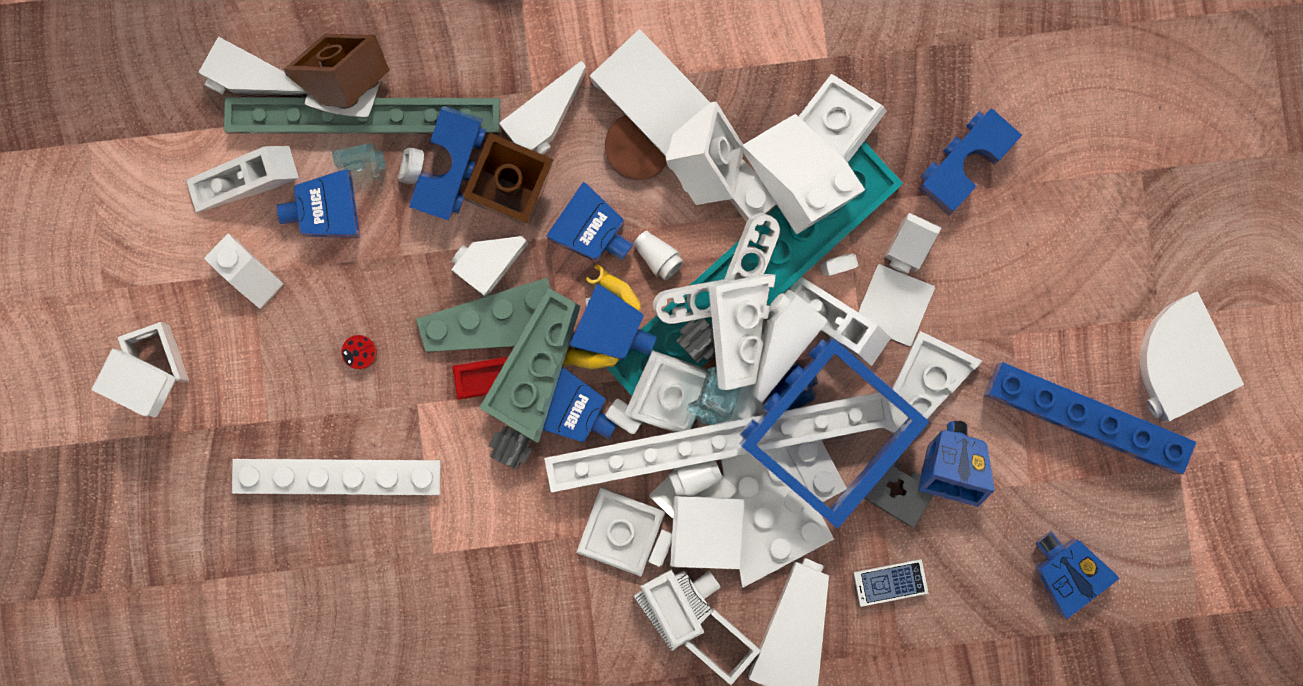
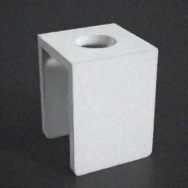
M159 322L118 337L122 351L139 359L134 343L159 334L176 381L182 383L189 381L170 325Z
M112 348L91 390L143 416L157 417L176 378L122 350Z
M713 608L711 615L750 648L748 653L728 674L693 642L688 641L684 645L727 683L732 685L761 650Z

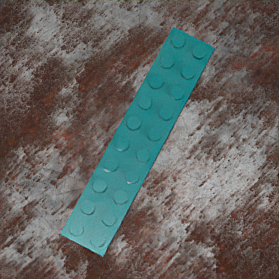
M865 141L848 161V165L865 189L852 201L798 234L795 233L778 205L767 214L776 219L780 228L779 237L764 273L776 275L774 287L769 288L767 306H770L778 295L788 290L904 184ZM766 220L763 225L757 224L755 227V231L759 233L757 242L754 243L749 240L748 243L749 246H754L762 252L765 246L758 244L762 234L768 235L770 232V228L766 226ZM739 241L689 286L724 280ZM755 253L744 255L741 260L743 270L749 272L756 269L759 262L758 256ZM708 291L700 292L696 296L695 306L697 309L705 310L711 306ZM687 294L683 295L685 302L674 303L671 301L662 310H665L670 316L673 314V308L684 306L687 309L686 313H689ZM655 316L641 328V330L657 337L652 348L653 351L699 367H703L708 362L703 358L700 362L696 363L676 341L682 335L679 330L689 321L666 323ZM712 317L703 318L713 328ZM629 348L624 360H618L614 366L606 367L631 396L636 389L652 350L648 356Z

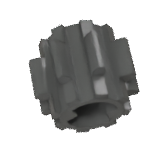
M703 318L698 319L696 322L690 320L679 330L682 335L676 340L677 343L696 363L700 362L703 358L708 361L715 354L713 328Z
M503 426L501 432L495 431L489 447L493 449L489 456L514 469H518L521 462H527L533 450L529 447L532 439L507 426Z

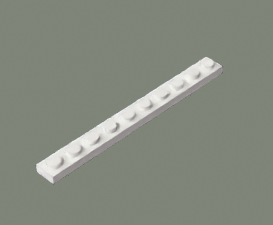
M874 393L787 410L757 443V446L765 451L893 426L890 404L880 393ZM762 416L544 458L551 492H557L750 454L739 444L743 439L740 433L752 419L758 422Z

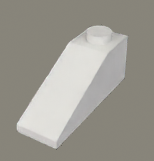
M219 36L198 72L207 79L204 85L223 95L225 90L234 95L307 97L308 95L305 90L287 77L285 72Z
M582 61L499 123L501 129L511 142L542 155L551 148L549 143L554 139L587 72L586 66Z
M264 146L191 177L186 182L195 212H202L275 189L299 179L289 146Z
M803 277L797 280L791 287L790 291L798 295L828 320L820 330L821 333L828 338H834L850 353L870 366L873 365L891 339L879 325Z
M790 290L785 294L778 295L770 305L771 312L765 321L761 337L763 347L756 384L750 385L749 392L761 402L765 400L828 322L826 318Z

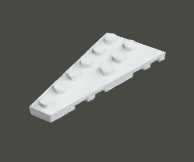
M717 367L711 369L715 374L709 388L715 425L762 416L766 413L762 408V402L749 392L750 385L729 390L719 389ZM786 447L764 451L806 487ZM751 454L721 459L723 476L737 488V491L730 499L744 500L739 569L742 588L834 540L822 515Z

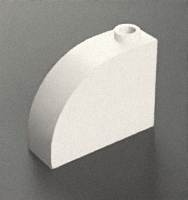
M1198 291L1169 304L1149 325L1140 350V371L1144 386L1150 397L1147 400V404L1155 418L1160 417L1162 422L1171 421L1244 385Z

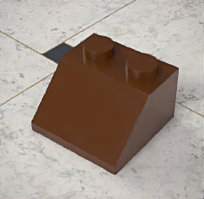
M328 33L321 36L283 69L287 77L323 106H334L341 109L350 108L357 104L359 98L367 90L377 86L379 80L390 71L375 35Z
M489 133L464 191L463 198L469 203L529 227L542 198L554 159Z

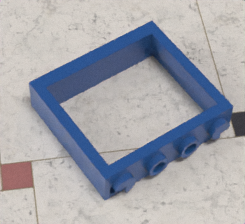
M829 338L827 342L821 339L808 354L812 359L804 368L797 366L785 381L789 386L781 395L775 392L762 407L766 413L758 422L752 419L746 425V428L740 433L743 439L739 444L838 529L930 421L834 338ZM835 354L908 418L832 507L829 508L760 449L757 443Z

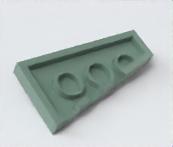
M548 278L417 318L416 322L425 351L442 352L514 347L547 289L550 288Z
M550 288L547 289L479 408L539 443L579 314L580 305Z

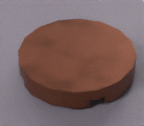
M626 114L618 118L609 128L605 140L606 157L613 170L624 178L634 180L651 179L660 174L667 166L666 156Z

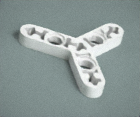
M764 213L754 214L750 217L745 225L725 279L660 292L653 301V310L656 316L666 323H679L712 317L711 306L705 310H699L695 306V298L700 292H709V285L764 275L779 237L780 228L776 219ZM766 220V226L770 228V232L768 235L762 234L758 244L765 246L762 252L754 246H749L748 243L749 240L754 243L757 242L759 233L755 231V227L757 224L763 225ZM747 253H755L759 260L758 266L753 271H744L741 266L743 256ZM687 294L689 313H686L687 309L684 306L673 308V314L670 316L665 310H661L662 306L667 305V299L671 298L674 303L685 302L683 295Z

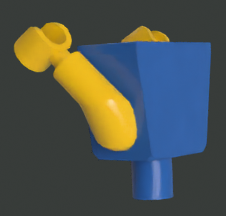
M595 265L594 268L600 272V276L596 280H591L589 277L586 278L595 289L568 346L563 365H573L586 369L611 367L618 360L625 359L629 348L649 356L657 337L638 329L644 317V314L640 312V301L627 283L609 274L600 265Z

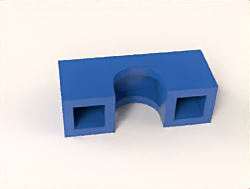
M446 106L441 108L430 142L441 145L449 151L452 157V166L448 172L441 175L422 171L418 177L409 205L410 208L445 220L450 219L452 212L459 214L464 200L463 194L459 193L463 180L469 182L476 163L471 161L470 157L474 147L481 148L486 129L481 128L482 118Z
M993 108L985 115L979 111L966 125L970 132L963 140L956 136L944 149L943 152L947 155L945 160L940 165L933 162L920 176L925 182L919 189L948 215H951L976 187L964 173L963 163L965 158L972 154H979L995 165L1022 136Z

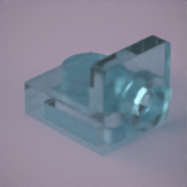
M373 143L332 151L334 165L339 169H348L350 172L358 171L365 168L364 163L369 162L373 178L376 181L383 180L381 171L387 170L383 150L377 151Z
M717 367L709 368L698 400L690 402L687 411L697 415L696 419L708 425H715L716 423L729 420L732 417L741 387L729 390L719 389Z

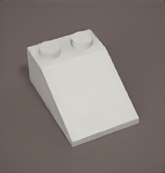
M796 114L740 147L796 234L846 205L865 190L846 160Z

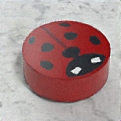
M354 335L344 342L341 355L343 361L349 367L362 370L374 363L377 357V348L370 338L364 335Z

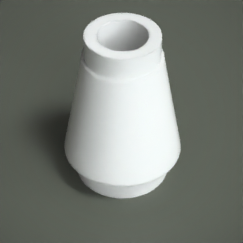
M647 230L639 235L633 243V246L637 248V251L656 277L661 276L665 281L670 279L684 263L679 251Z
M716 460L676 468L677 471L669 473L676 495L693 497L715 484L716 481L723 479Z

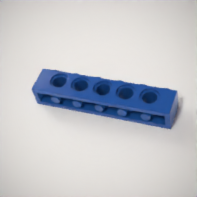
M1004 362L996 364L983 395L1173 474L1185 473L1197 443L1194 440Z

